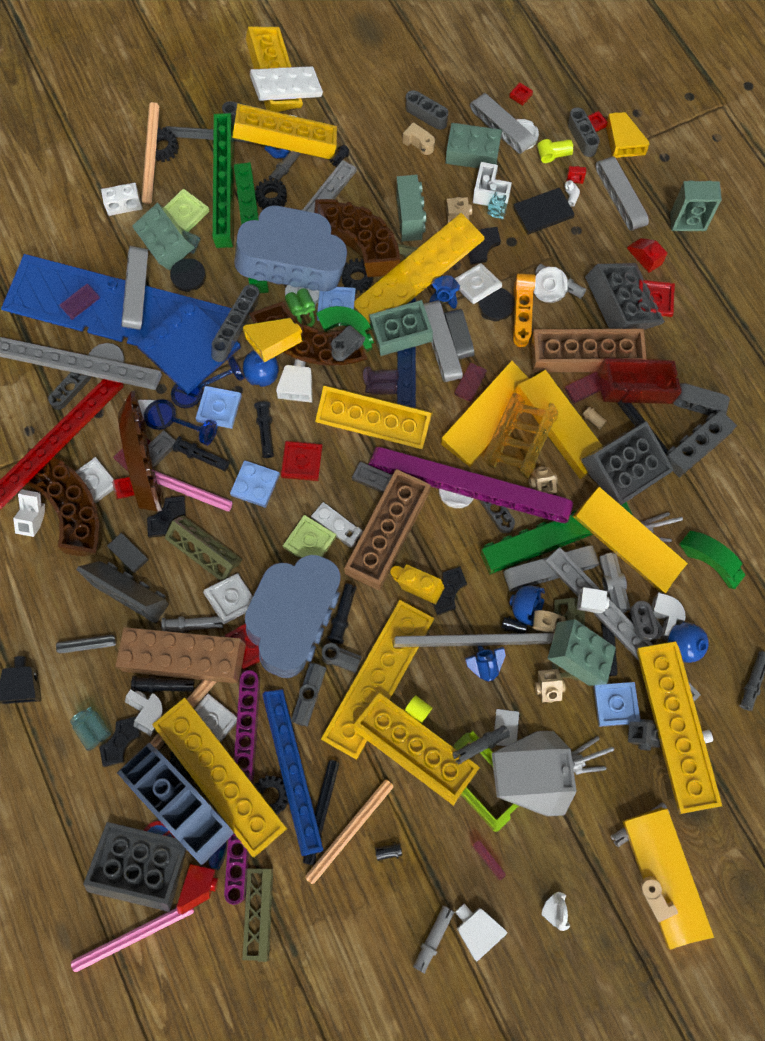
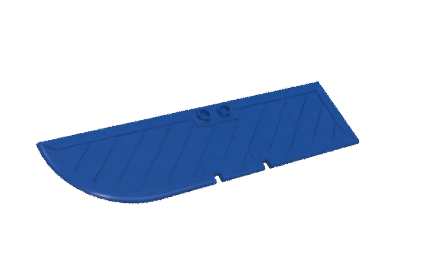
M24 254L1 310L82 332L85 327H88L87 333L119 342H122L124 337L128 338L127 344L137 346L136 344L189 299L220 327L232 308L145 286L141 329L122 327L126 280Z

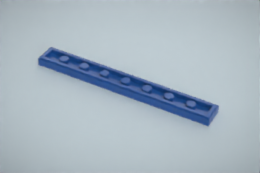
M283 689L266 691L262 696L301 855L306 856L322 852L323 846Z

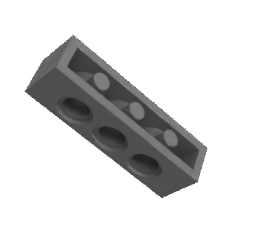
M722 410L716 415L712 413L705 420L706 423L703 426L699 424L692 431L693 434L690 437L686 435L679 442L680 445L677 448L673 446L666 453L674 469L673 472L679 478L727 438L737 427ZM682 451L687 452L689 456L684 455Z

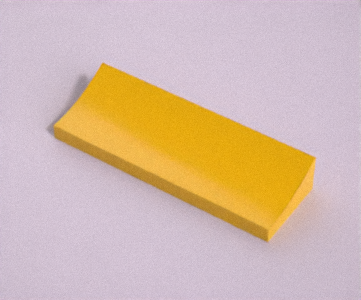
M248 27L245 40L254 69L291 68L279 27ZM301 98L263 100L266 110L274 112L302 108L303 105Z
M237 103L232 138L330 159L334 155L337 146V126Z
M511 361L442 437L441 445L471 467L525 406L516 394L515 389L518 384L530 378Z
M544 370L538 375L518 384L515 389L516 394L579 479L588 475L589 473L581 459L602 447V444L548 372Z
M326 385L323 386L315 422L423 449L433 412Z
M600 487L595 489L572 516L660 593H667L677 576L688 564Z
M381 693L377 694L354 723V731L453 806L480 768L470 759L462 762V764H457L455 761L459 757L453 758V752L457 751L455 748Z
M660 807L622 821L642 878L644 879L649 876L656 878L661 885V894L666 903L672 901L678 911V914L658 922L667 948L671 950L693 942L714 938L668 809Z

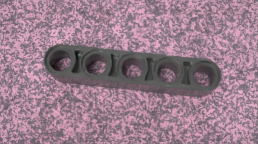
M247 285L243 288L216 334L211 346V357L213 360L223 362L230 354L243 331V326L250 319L249 313L254 312L258 304L259 289L256 286Z

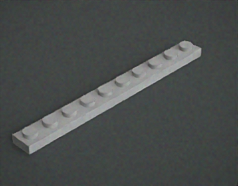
M0 337V357L153 390H156L162 376L161 371Z
M560 547L544 561L577 597L579 590L583 587L600 590ZM610 599L608 609H605L601 614L594 613L638 661L636 649L653 645L650 641H643L637 636L634 624ZM689 683L693 700L695 701L701 694Z

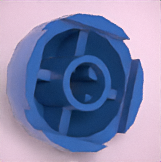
M255 350L246 355L243 361V374L250 384L265 387L272 384L278 377L279 364L276 357L264 362Z
M524 586L517 591L516 595L513 594L511 596L510 606H512V612L519 622L533 626L534 611L543 609L544 599H541V593L545 594L544 588Z
M682 622V624L674 626L668 638V643H677L682 660L685 663H692L702 659L709 646L707 633L700 626L689 622Z

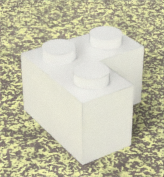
M481 162L474 190L473 203L507 209L512 182L496 180L498 165Z

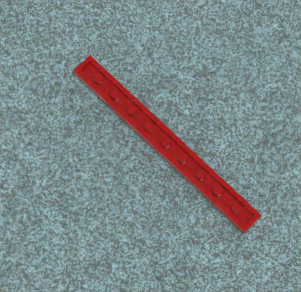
M103 379L0 479V510L124 387L123 383Z

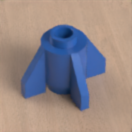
M448 275L434 279L432 286L436 291L429 302L437 300L448 302L455 309L457 307L456 292L460 288L459 283L455 278Z
M477 646V657L474 655L465 658L466 665L480 679L492 681L499 675L506 656L505 650L501 647L495 649L493 654L491 650H484L482 646Z

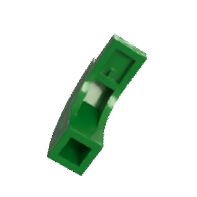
M334 306L316 313L325 332L338 326L348 327L351 325L365 337L363 346L366 352L373 349L372 344H374L370 333L366 334V332L372 330L371 326L359 312L348 307Z
M690 530L679 544L689 558L701 560L714 568L728 588L736 589L746 576L741 569L743 564L741 560L729 548L708 535Z

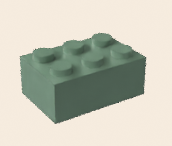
M451 123L445 164L480 168L481 162L496 165L502 130Z
M418 175L397 176L396 201L402 242L422 240V235L426 232V212L423 211L424 197H421L422 182H418Z
M684 181L670 212L671 230L706 231L722 200L720 182Z
M158 202L132 225L158 263L169 271L176 262L182 260L195 248L168 210Z
M422 300L369 315L370 326L380 356L433 342V330Z
M573 619L557 623L548 659L588 686L602 685L608 683L616 647Z

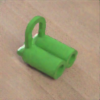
M302 288L297 294L294 292L288 293L285 296V301L291 313L297 317L299 323L302 321L300 315L310 313L311 322L307 326L312 327L315 323L313 313L315 311V303L308 290Z

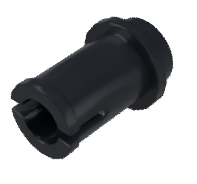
M346 145L338 146L336 153L329 159L333 166L337 167L345 157L349 156L350 150Z
M508 616L503 617L501 628L504 631L510 630L525 634L527 624L511 619Z
M393 842L392 845L375 847L377 861L393 857L399 859V856H403L400 843Z

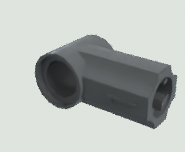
M333 643L326 644L323 647L322 660L324 663L333 664L356 673L362 656L341 649ZM328 650H333L336 656L328 658L325 653Z

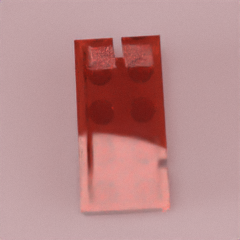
M605 358L597 370L603 402H619L622 399V403L673 404L682 393L679 378H676L678 375L676 364L672 360Z

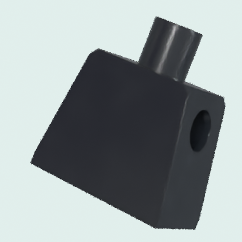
M14 657V668H4L2 670L0 678L1 704L41 702L38 672L33 667H26L27 657Z

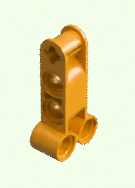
M517 273L516 281L514 282L513 342L517 347L527 346L532 334L535 274ZM520 301H526L528 304L523 305ZM520 317H523V318H525L527 321H526V322H522V321L519 320V318H520Z

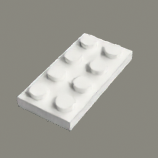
M313 66L250 70V77L259 101L322 97L323 91Z

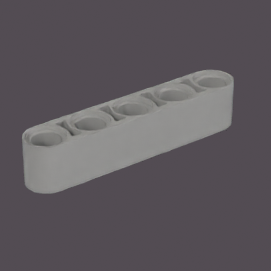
M483 93L470 103L473 113L488 127L501 129V138L519 154L535 144L533 135L486 93Z
M612 156L596 162V171L627 228L633 231L647 226L649 223L648 215L616 158Z
M129 246L122 327L141 329L148 249Z
M439 300L424 303L423 305L433 330V342L431 344L444 383L461 379L463 377L462 369Z
M593 546L565 552L582 571L599 565ZM548 558L516 566L503 572L509 591H516L524 586L537 585L558 579L559 577L544 562Z

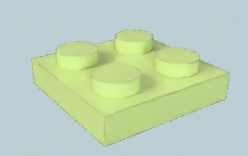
M182 189L164 207L185 234L210 212L208 206L185 189Z
M304 515L284 543L283 548L300 559L308 555L323 557L337 535Z

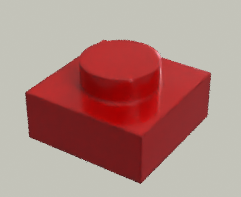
M519 83L510 92L509 98L523 106L532 96L533 90Z
M599 111L588 116L596 132L607 127L608 122Z
M569 166L566 182L571 180L573 183L583 184L586 167Z
M130 477L112 481L117 500L135 496Z

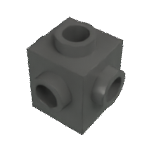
M641 719L640 722H630L628 742L637 745L640 750L650 751L651 747L659 748L660 740L656 725L653 724V721Z

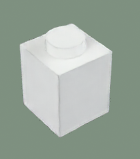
M585 587L579 590L577 610L601 614L605 609H608L609 597H607V591Z

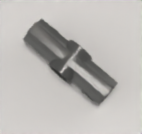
M315 663L309 664L303 686L299 691V698L291 722L308 727L327 668ZM312 690L314 696L312 699H305L303 697L304 693Z

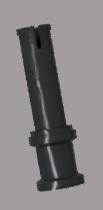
M267 401L255 403L254 408L257 410L256 423L260 429L262 457L272 458L274 453L270 424H272L273 420L270 417L269 410L271 403Z
M181 436L174 443L173 451L183 453L189 459L196 458L224 472L229 467V460L199 448L197 443L185 441Z
M352 584L344 585L336 618H333L331 621L332 628L330 635L327 636V640L332 643L344 644V633L349 626L347 619L357 589Z
M133 675L131 690L134 692H149V694L156 691L193 692L195 682L194 679H156L154 676L143 678Z

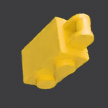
M407 564L405 568L394 566L390 570L393 579L399 583L402 590L435 605L445 588L441 579Z

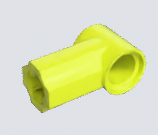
M545 139L537 145L543 163H549L557 157L573 154L572 140L552 142L549 139Z
M415 695L405 711L422 724L433 707Z

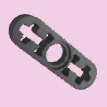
M70 372L49 395L48 401L51 406L56 410L65 408L90 381L92 376H83ZM68 384H75V388L73 390H66V386ZM55 399H61V402H55Z
M479 500L501 533L507 534L513 530L515 520L506 507L500 506L501 511L494 513L490 509V506L493 505L492 503L487 504V502ZM503 513L505 514L503 515L504 521L510 522L508 528L507 526H502L503 520L500 516H502Z

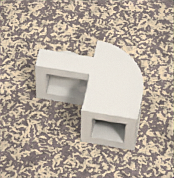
M21 489L18 493L20 510L13 518L15 533L34 537L41 527L45 513V504L41 503L40 493Z
M658 593L653 599L652 610L656 618L664 620L663 634L660 639L668 641L673 627L685 621V610L677 599Z
M130 690L126 695L125 703L140 711L134 720L133 726L151 736L155 731L152 724L162 715V704L153 693L149 699H146L143 693Z

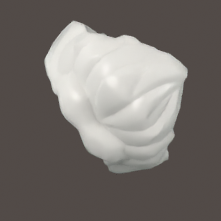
M556 892L545 902L541 915L553 926L564 931L570 927V924L567 922L566 894Z

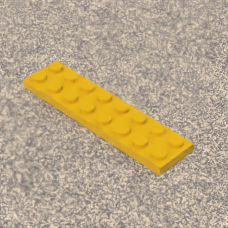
M460 213L357 298L354 302V308L370 324V314L406 305L432 284L434 279L439 278L484 241V236Z
M399 600L322 736V741L355 760L358 759L367 740L354 731V723L378 693H381L389 700L391 699L419 647H393V639L396 636H426L434 621L433 617Z
M670 642L636 649L678 813L683 814L721 807L720 795L677 643Z
M183 698L152 724L252 857L257 856L288 829L186 698Z

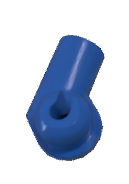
M267 145L264 148L275 159L285 158L290 151L281 148L276 149Z

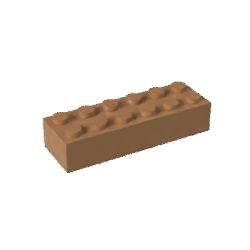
M534 329L531 338L533 372H543L544 370L547 372H642L647 362L644 329Z
M395 470L344 568L345 575L376 590H381L430 493V484L400 470Z
M124 627L115 667L128 673L239 684L246 644L239 638Z

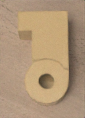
M413 122L403 133V144L409 146L411 143L420 149L422 154L429 155L434 151L435 138Z
M534 611L533 628L544 633L554 634L557 626L556 622H563L566 618L549 611Z
M645 877L641 882V889L658 922L678 914L672 901L666 903L661 894L662 888L659 881L654 877Z

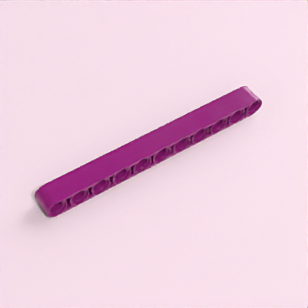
M381 447L374 449L368 464L390 475H393L397 469L430 484L431 487L560 523H567L569 521L573 508V502L563 497Z
M248 670L243 672L240 677L234 760L239 765L243 758L249 759V766L242 769V771L254 785L260 679L254 671ZM248 677L255 678L253 685L248 686L245 684ZM247 697L254 698V702L250 706L244 705V700ZM251 717L253 720L252 724L247 727L243 726L244 718ZM243 738H251V744L248 747L244 748L241 746ZM235 833L228 839L224 890L226 902L232 905L240 904L246 898L249 852L245 847L240 856L234 854V846L241 843ZM238 865L242 869V875L239 878H234L232 869ZM234 888L239 889L241 893L237 901L232 900L230 897V892Z

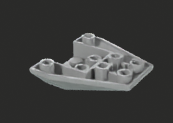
M554 731L534 732L492 753L496 795L498 798L544 816L565 815L577 791L571 749Z

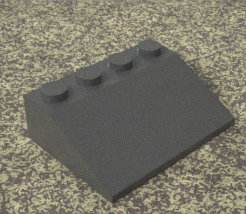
M636 263L597 264L585 276L609 329L645 330L665 322L661 313L657 310L656 303L652 300L653 296H650L651 292L647 284L643 282L644 278ZM639 280L643 282V292L639 289ZM650 308L656 309L657 312L652 313Z
M647 421L630 428L581 459L590 477L620 505L674 471Z
M98 561L78 566L76 570L93 587L155 624L169 606L164 594L159 591L155 593L150 591V587L142 581L138 584L133 581V576L127 572L123 574L118 572V568L110 562L105 564Z
M107 822L83 885L89 893L170 912L187 849L176 838Z

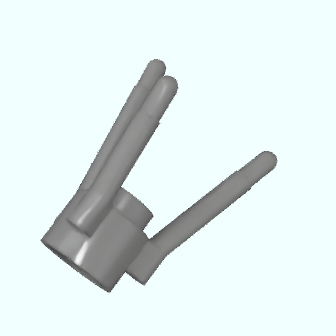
M667 512L639 522L653 533L654 527L682 521L683 517L652 523L669 516L670 513ZM658 537L663 542H672V539Z
M597 736L571 752L575 774L579 775L581 773L606 770L605 766L582 767L586 766L585 761L612 752L614 747L585 757L581 754L577 755L600 739Z

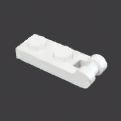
M324 502L311 516L315 522L335 533L339 540L352 549L363 533L360 528L354 526ZM349 531L353 533L350 537L346 536Z

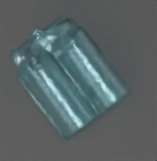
M91 707L77 713L70 720L74 732L87 751L94 749L100 742L111 736V732L99 714L93 711Z

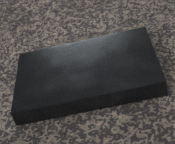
M560 187L513 204V209L527 235L572 219L575 216Z

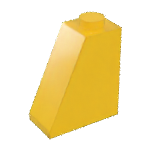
M616 112L609 114L606 130L612 156L620 158L646 155L649 141L627 113Z
M291 318L243 326L245 339L264 362L302 342V330Z

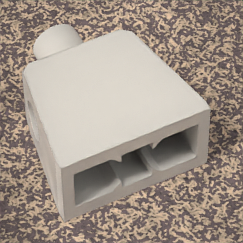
M295 359L294 366L286 365L284 367L276 390L278 399L312 403L311 368L305 367L306 362Z
M464 903L455 911L462 920V923L456 929L476 962L508 933L481 908L472 913Z

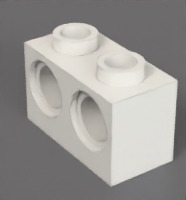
M136 183L101 189L103 203L108 216L142 210L141 198Z

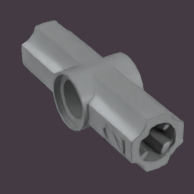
M608 553L600 556L599 562L603 573L604 591H607L609 599L622 613L629 611L631 608L626 593L627 582L625 575L621 573L617 555Z

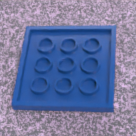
M190 299L136 344L142 353L187 394L225 362H217L211 357L212 341L221 327ZM237 341L227 359L241 348Z

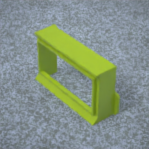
M474 731L465 733L454 744V748L459 750L469 742L476 741L479 737ZM487 748L480 752V754L493 767V752ZM467 787L461 794L494 832H498L510 820V814L518 807V805L512 804L496 820Z

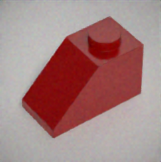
M640 238L627 247L628 251L648 273L661 266L667 255L666 250L656 240Z
M190 864L177 903L178 914H184L208 900L212 891H216L218 878H216L215 870Z

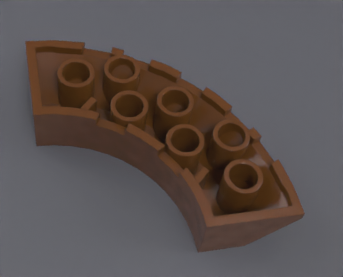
M315 199L314 213L320 214L328 220L331 226V235L340 238L345 245L354 249L362 257L367 277L385 276L400 263L398 243L394 233L387 227L382 218L372 214L371 210L363 206H354L348 201L347 203H340L335 199Z
M283 301L249 313L254 324L291 318L295 324L297 323L302 330V342L283 352L295 359L328 366L347 365L367 360L362 346L345 360H335L332 357L331 343L344 330L325 333L310 326L302 325L289 312Z
M134 390L130 392L118 412L119 431L124 457L139 509L161 511V492L155 472H152L153 466L146 439L145 421Z
M53 457L23 489L40 493L41 497L52 504L60 522L57 547L64 554L81 557L96 555L100 528L99 516L93 496L87 485L72 468L62 460L60 461Z

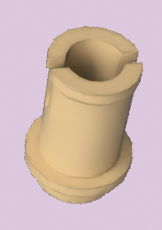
M588 407L583 413L584 419H588L598 429H601L607 420L594 411L595 408Z

